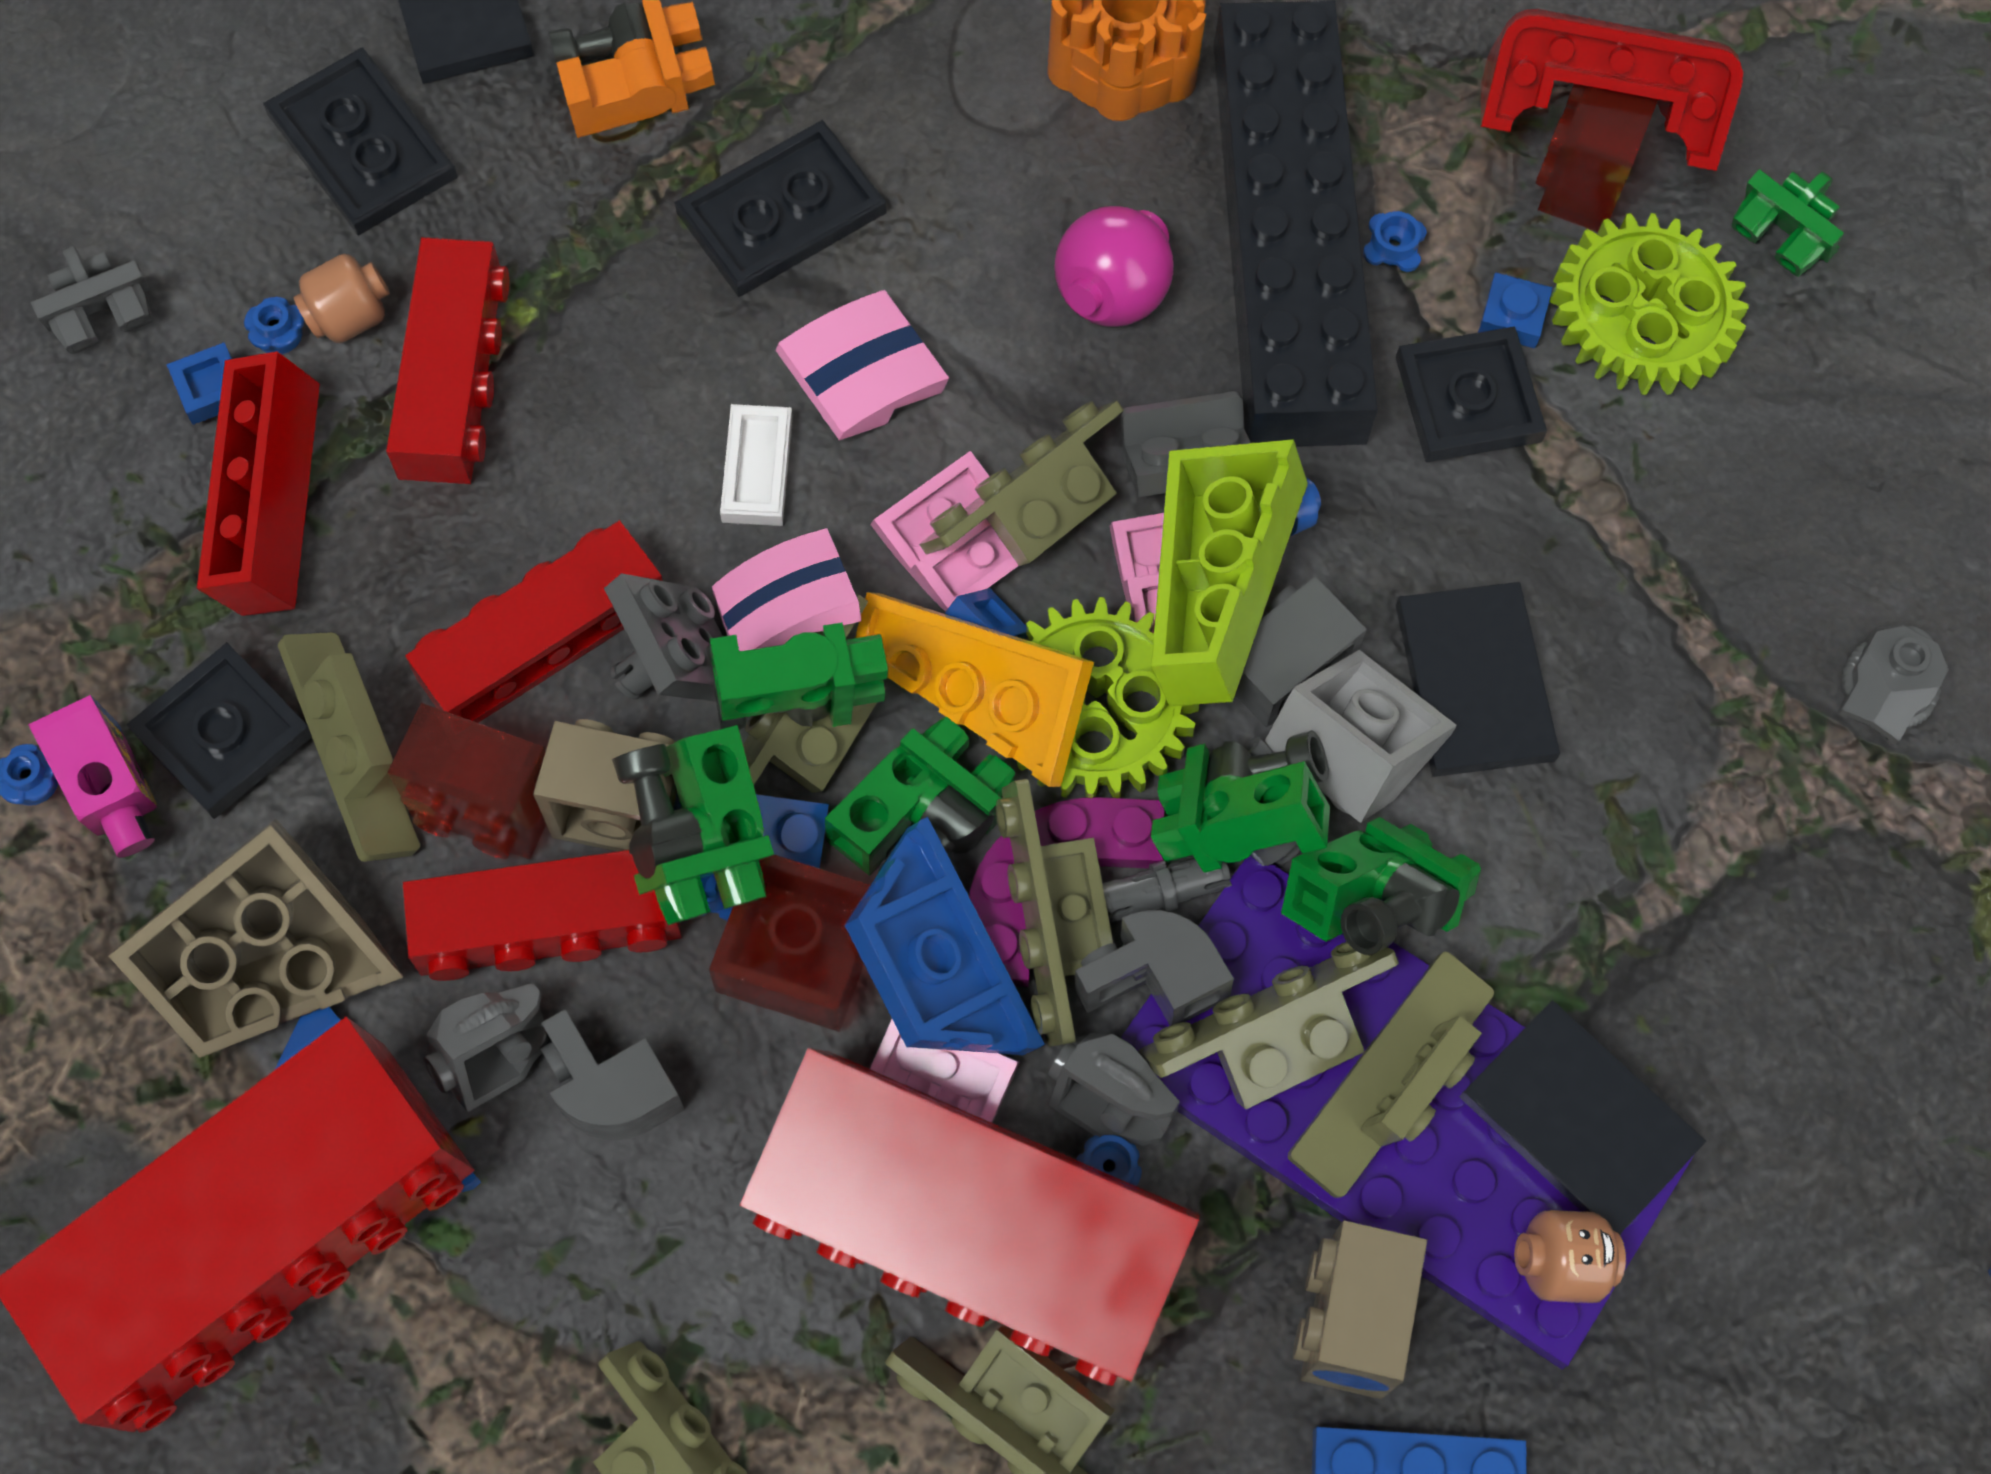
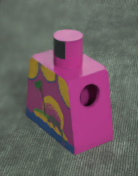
M91 695L28 724L73 813L80 823L97 836L106 834L118 858L136 854L154 842V838L143 815L157 808V803L119 723Z

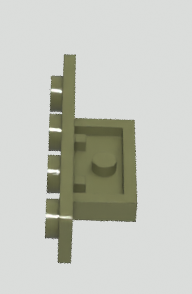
M1118 400L1099 408L1096 407L1093 401L1082 405L1062 420L1067 430L1053 440L1047 434L1020 452L1019 456L1024 463L1009 474L1003 468L976 486L975 491L980 497L968 507L964 508L959 502L938 515L930 522L935 532L919 544L927 555L951 546L984 519H987L1016 563L1022 566L1032 562L1117 494L1083 442L1124 411Z
M857 593L856 596L859 601L861 615L868 601ZM855 623L843 626L845 637L848 636ZM819 631V632H815V633H818V634L822 635V632H823V631ZM877 703L853 706L851 724L832 727L830 714L823 719L813 721L812 727L799 725L791 720L786 712L751 716L745 727V731L750 735L744 742L743 747L753 785L770 761L810 792H822Z
M333 632L284 635L278 643V649L358 858L366 862L413 856L420 848V843L391 772V768L395 763L352 653H345L339 636Z
M1028 779L1016 780L1002 788L1003 799H998L996 802V817L1001 836L1003 838H1010L1015 864H1009L1008 866L1009 890L1014 903H1022L1026 929L1020 930L1019 934L1020 951L1025 967L1027 969H1034L1038 995H1033L1031 998L1032 1018L1039 1035H1046L1049 1047L1075 1043V1033L1064 977L1075 975V970L1082 967L1081 961L1088 954L1104 945L1113 943L1094 838L1041 846Z
M1346 941L1331 951V958L1310 968L1308 966H1297L1287 969L1272 979V986L1252 996L1239 994L1222 1000L1213 1007L1214 1014L1193 1024L1182 1022L1163 1028L1153 1036V1043L1139 1049L1138 1052L1159 1077H1166L1217 1052L1237 1103L1243 1108L1248 1109L1365 1052L1342 992L1397 966L1399 962L1394 950L1388 947L1373 955H1364L1354 950Z
M1443 952L1437 955L1288 1152L1289 1161L1332 1197L1340 1198L1346 1195L1382 1146L1401 1141L1404 1138L1409 1142L1414 1140L1427 1127L1435 1115L1436 1110L1429 1104L1442 1086L1445 1085L1448 1089L1452 1088L1472 1066L1475 1057L1468 1051L1482 1034L1472 1024L1494 996L1493 988L1451 953Z
M1002 1325L996 1330L965 1376L914 1337H909L896 1347L885 1361L886 1365L897 1373V1381L908 1393L924 1401L931 1400L952 1416V1424L964 1437L977 1444L989 1445L1008 1460V1468L1013 1474H1088L1077 1464L1115 1411L1114 1408L1047 1356L1029 1351L1009 1340L1013 1330L1006 1325Z
M636 1341L611 1351L598 1362L602 1372L637 1417V1420L593 1462L601 1474H748L739 1464L729 1458L711 1434V1428L705 1416L698 1409L689 1405L671 1381L668 1369L662 1359L654 1352L648 1350L642 1342Z

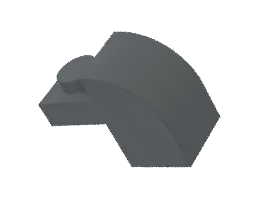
M1159 910L1140 911L1122 917L1121 940L1124 946L1117 948L1114 943L1104 945L1088 954L1081 961L1082 967L1075 970V991L1087 1013L1147 984L1169 1025L1185 1022L1213 1008L1222 1000L1229 998L1234 980L1213 942L1200 927L1183 916Z
M566 1009L542 1022L552 1041L540 1048L559 1083L571 1077L573 1078L570 1082L550 1092V1095L566 1120L579 1131L603 1140H626L640 1136L685 1111L678 1093L646 1038L597 1065Z

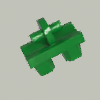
M1759 169L1747 182L1745 197L1733 217L1732 228L1748 241L1755 244L1773 224H1776L1790 236L1776 251L1774 258L1796 277L1801 276L1816 264L1820 258L1828 263L1839 250L1837 244L1844 235L1843 231L1829 222L1840 208L1838 204L1824 195L1833 179L1825 172H1821L1808 183L1795 172H1792L1781 186Z

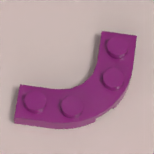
M1103 797L1077 798L1050 804L1034 811L1041 846L1094 838L1100 867L1149 869L1151 863L1163 861V857L1151 838L1153 820L1164 817V808L1160 800ZM1000 836L980 863L972 881L969 898L1015 987H1028L1029 969L1023 963L1019 944L1020 930L1026 929L1022 903H1014L1008 884L1009 864H1015L1010 838Z

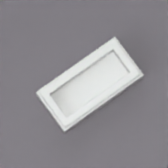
M731 404L720 509L722 523L783 526L793 418L791 407Z

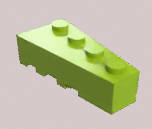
M1294 439L1169 451L1151 667L1169 706L1233 702L1308 485Z

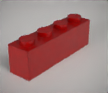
M421 237L386 450L398 480L471 484L474 462H483L486 432L485 427L480 425L482 408H490L492 406L494 395V378L492 372L488 371L490 354H499L502 340L501 321L499 318H496L498 302H506L509 294V270L507 266H500L493 242Z
M278 351L225 360L197 589L241 616L295 609L320 383Z
M620 520L606 529L598 528L588 532L577 542L573 550L554 562L546 561L536 565L525 574L522 582L500 596L491 595L482 599L473 606L468 616L447 629H437L428 633L419 640L413 651L405 655L417 681L456 736L464 733L624 630L604 590L621 573L663 581L662 575Z
M629 850L403 882L408 957L420 976L429 975L430 979L436 981L461 979L469 975V969L495 966L497 970L508 972L525 970L533 967L537 959L561 956L564 961L568 962L589 961L601 956V950L627 947L631 952H652L666 947L667 941L682 939L680 922L671 925L667 924L658 904L655 891L639 895L633 876L638 874L639 871L636 868L633 856L629 855Z

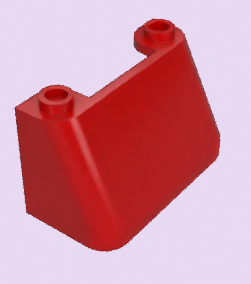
M1526 9L1516 13L1506 23L1487 57L1481 81V127L1510 132L1514 119L1523 110L1533 106L1547 109L1554 80L1657 99L1660 112L1666 118L1664 123L1665 130L1677 133L1684 140L1687 165L1717 171L1743 85L1744 72L1738 54L1730 46L1720 42L1548 10Z

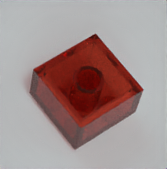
M1574 84L1535 182L1536 185L1546 188L1538 211L1598 232L1603 220L1610 219L1658 99Z
M421 703L387 772L401 796V802L407 806L410 814L414 817L413 823L422 830L439 837L447 838L452 831L473 839V846L496 858L508 859L510 853L529 860L531 859L546 826V822L534 797V791L546 753L544 747Z
M775 854L759 860L763 873L766 897L732 908L709 968L715 992L840 1032L864 966L845 928V924L870 885Z

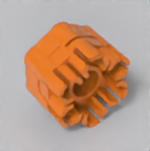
M1052 0L1047 67L1049 79L1056 87L1069 91L1083 103L1096 108L1102 116L1114 121H1126L1134 118L1139 113L1155 110L1169 102H1179L1188 98L1196 87L1207 14L1205 13L1206 0Z

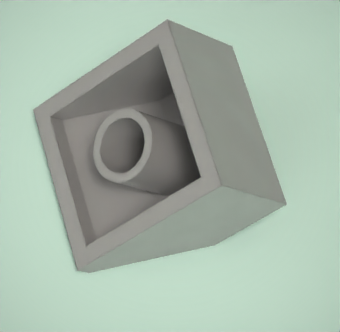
M1358 650L1295 686L1264 743L1273 752L1285 751L1288 738L1311 730L1314 731L1322 743L1328 765L1327 779L1317 783L1322 793L1330 798L1336 808L1350 814L1362 823L1396 799L1452 735L1457 725L1366 654Z

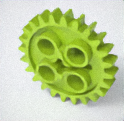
M1628 213L1618 229L1607 218L1603 220L1597 234L1587 229L1584 231L1578 245H1570L1562 261L1563 263L1560 264L1553 279L1556 286L1550 297V303L1557 305L1558 308L1552 322L1554 325L1568 326L1560 342L1562 345L1580 344L1582 348L1575 359L1577 364L1591 359L1598 362L1594 375L1596 379L1605 376L1610 370L1617 373V389L1622 390L1630 378L1638 380V386L1642 395H1647L1654 381H1659L1666 395L1672 394L1679 379L1685 386L1692 389L1696 386L1702 374L1712 378L1721 363H1726L1737 347L1736 343L1746 328V325L1741 323V320L1749 309V304L1738 300L1746 287L1745 282L1728 281L1737 266L1734 261L1718 263L1715 260L1722 247L1719 243L1706 248L1700 246L1699 241L1703 230L1698 228L1687 237L1680 234V219L1675 218L1668 229L1660 228L1656 213L1650 214L1645 226H1639L1634 216ZM1643 264L1649 265V266H1651L1652 268H1654L1655 270L1649 269V268H1647L1646 266H1644ZM1599 295L1606 296V297L1610 298L1611 300H1613L1614 302L1606 301V300H1604L1603 298H1601ZM1684 304L1693 307L1697 311L1690 310ZM1641 336L1650 338L1656 344L1645 341Z
M1099 597L1094 613L1086 614L1080 601L1074 599L1072 601L1071 617L1064 619L1055 608L1050 607L1048 608V628L1043 629L1030 620L1026 623L1027 636L1031 642L1081 658L1087 650L1093 647L1107 648L1115 656V659L1106 666H1093L1087 690L1096 698L1106 693L1107 710L1097 701L1091 702L1087 706L1084 699L1061 784L1062 797L1067 798L1077 783L1084 785L1086 798L1096 797L1098 786L1107 785L1113 798H1120L1121 785L1126 780H1129L1134 788L1141 793L1145 791L1146 780L1144 772L1147 769L1157 776L1167 774L1168 766L1163 758V754L1176 759H1182L1184 756L1185 746L1175 736L1193 737L1196 723L1184 715L1198 712L1199 704L1169 706L1151 667L1154 614L1149 612L1136 623L1130 620V602L1125 601L1117 615L1108 614L1105 598ZM1143 691L1154 696L1158 704L1150 711L1137 712L1130 709L1124 700L1133 692ZM1114 719H1117L1129 731H1133L1136 737L1133 740L1126 739L1119 731ZM1096 731L1107 736L1111 744L1102 752L1089 753L1081 749L1076 741L1086 732ZM1017 761L1018 768L1021 771L1028 769ZM1037 779V784L1043 787L1045 784Z

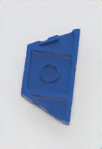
M926 817L906 829L845 924V928L906 1047L1012 1055H1025L1040 1048L1045 1044L929 818Z

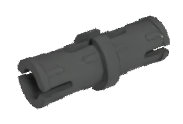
M1195 858L1168 865L1164 861L1151 863L1147 871L1102 883L1109 923L1112 924L1120 921L1122 917L1140 911L1161 909V911L1172 912L1177 910L1179 903L1221 892L1224 888L1232 886L1229 880L1231 876L1226 862H1222V869L1204 873Z

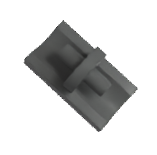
M74 244L62 249L69 266L47 274L54 290L57 292L30 302L39 321L48 331H53L70 354L87 349L99 342L88 315L110 307L122 332L133 330L152 321L148 299L145 295V292L151 289L135 260L112 269L105 252L82 260Z

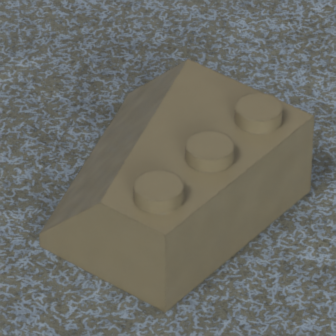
M277 819L273 820L138 929L109 955L111 960L199 1058L277 1028L282 1023L320 1008L322 1010L345 1001L348 997L378 985L383 986L403 978V974L363 918Z

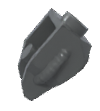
M1914 626L1875 627L1865 642L1860 643V646L1855 648L1845 663L1841 680L1844 700L1838 710V715L1845 719L1849 717L1872 727L1885 736L1888 742L1896 745L1907 728L1922 724L1923 721H1926L1927 717L1931 716V713L1937 706L1942 682L1949 671L1939 644L1934 642L1928 633Z
M533 983L499 993H481L463 998L441 1010L426 1034L431 1054L424 1057V1063L430 1077L442 1093L451 1090L467 1112L525 1080L532 1064L542 1053L540 1048L548 1044L549 1036L542 1025L544 1018L540 1009L541 994Z
M1090 1033L1077 1046L1073 1043L1066 1044L1048 1072V1076L1057 1081L1048 1106L1098 1137L1116 1135L1124 1138L1129 1143L1141 1146L1158 1143L1166 1134L1179 1107L1180 1101L1156 1076L1139 1052L1127 1041L1114 1034Z

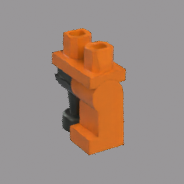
M642 0V4L633 3L625 5L623 2L615 7L609 18L608 27L574 38L572 30L569 28L548 32L577 138L652 118L665 113L670 108L672 113L689 110L686 94L715 85L706 47L675 54L673 48L702 40L693 2L663 8L660 0ZM613 56L612 59L582 66L580 62L583 60Z

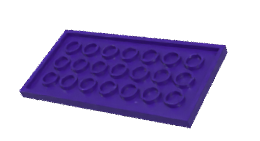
M1251 856L1244 859L1230 879L1232 886L1223 889L1198 925L1211 939L1234 978L1230 997L1239 994L1252 996L1272 986V979L1279 973L1297 966H1308L1310 968L1332 957L1331 951L1336 946L1346 942L1343 934L1325 942L1281 914L1289 874L1273 864L1262 866ZM1394 942L1387 947L1394 950L1399 962L1397 966L1342 992L1364 1051L1430 966ZM1152 993L1121 1037V1039L1127 1041L1137 1051L1153 1043V1036L1163 1028L1170 1026ZM1490 1004L1486 1005L1472 1024L1482 1033L1468 1051L1475 1057L1472 1066L1452 1088L1448 1089L1443 1085L1429 1105L1436 1112L1427 1127L1410 1142L1404 1138L1401 1141L1382 1146L1346 1195L1340 1198L1332 1197L1289 1161L1288 1152L1363 1053L1248 1109L1243 1108L1237 1103L1217 1052L1166 1077L1156 1075L1180 1101L1177 1112L1339 1221L1343 1222L1344 1220L1427 1239L1421 1276L1561 1370L1566 1368L1571 1362L1615 1288L1613 1287L1611 1292L1597 1303L1544 1301L1530 1290L1525 1276L1519 1274L1516 1268L1514 1258L1516 1241L1520 1234L1526 1233L1530 1221L1539 1212L1549 1210L1581 1211L1460 1098L1464 1090L1525 1028ZM1213 1008L1185 1022L1193 1024L1214 1014ZM1692 1158L1620 1234L1626 1252L1625 1270Z

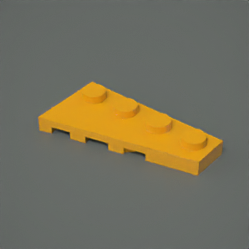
M867 592L865 599L868 601V604L861 613V621L858 624L855 638L881 634L888 666L887 677L908 692L919 694L939 708L938 712L948 717L955 724L965 725L987 740L986 745L1004 757L1013 758L1032 771L1031 775L1048 787H1061L1094 662L884 594Z

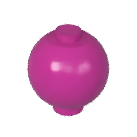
M1123 206L1100 207L1079 217L1062 236L1054 262L1056 283L1067 305L1083 319L1107 327H1120L1136 323L1156 310L1168 293L1174 269L1173 254L1169 244V232L1165 223L1150 211H1137Z

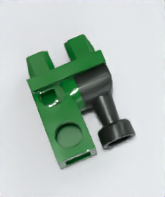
M843 622L823 625L822 635L814 632H803L791 637L784 645L739 651L737 635L710 638L711 664L715 680L713 681L721 729L738 725L740 730L746 727L747 717L782 712H786L791 720L801 726L812 727L813 721L823 719L829 714L832 727L848 725L852 721L853 706L883 702L885 699L883 679H887L888 666L881 634L846 640Z
M948 717L940 719L922 735L912 728L900 741V746L891 751L824 818L826 841L870 876L886 859V852L906 829L910 827L911 822L915 824L928 817L947 855L950 852L967 853L975 848V845L984 834L988 835L997 825L996 802L998 799H1003L1002 788L1014 781L1015 771L996 755L988 754L972 773H969L959 765L956 760L969 747L970 738L962 728ZM884 863L881 865V867H880L879 869H877V872H878V873H879V871L881 870V868H882V866L884 865Z
M738 725L685 737L667 747L665 744H658L637 749L612 759L619 782L622 784H634L641 819V826L634 832L629 843V855L633 856L634 863L639 871L638 874L633 875L638 893L641 895L655 891L658 904L668 925L710 913L701 878L707 876H715L724 909L766 897L763 873L759 860L774 855L769 835L763 836L762 815ZM663 774L664 777L673 776L682 809H673L660 775Z
M1312 730L1288 738L1285 751L1251 756L1245 747L1235 741H1224V746L1213 750L1210 755V751L1205 743L1187 748L1185 769L1159 775L1157 792L1160 803L1168 816L1153 820L1151 838L1166 862L1194 856L1202 871L1206 873L1222 869V862H1239L1248 858L1255 850L1294 841L1302 854L1327 848L1330 806L1317 783L1326 781L1328 765L1322 743L1317 734Z
M1378 817L1367 823L1365 832L1361 830L1351 832L1327 843V848L1307 852L1293 858L1281 914L1325 942L1343 934L1348 944L1354 950L1364 955H1373L1394 942L1397 936V928L1409 925L1426 936H1434L1439 929L1448 932L1459 926L1464 902L1475 894L1481 868L1479 863L1462 853L1449 858L1433 849L1428 833L1412 824L1398 828L1383 818Z

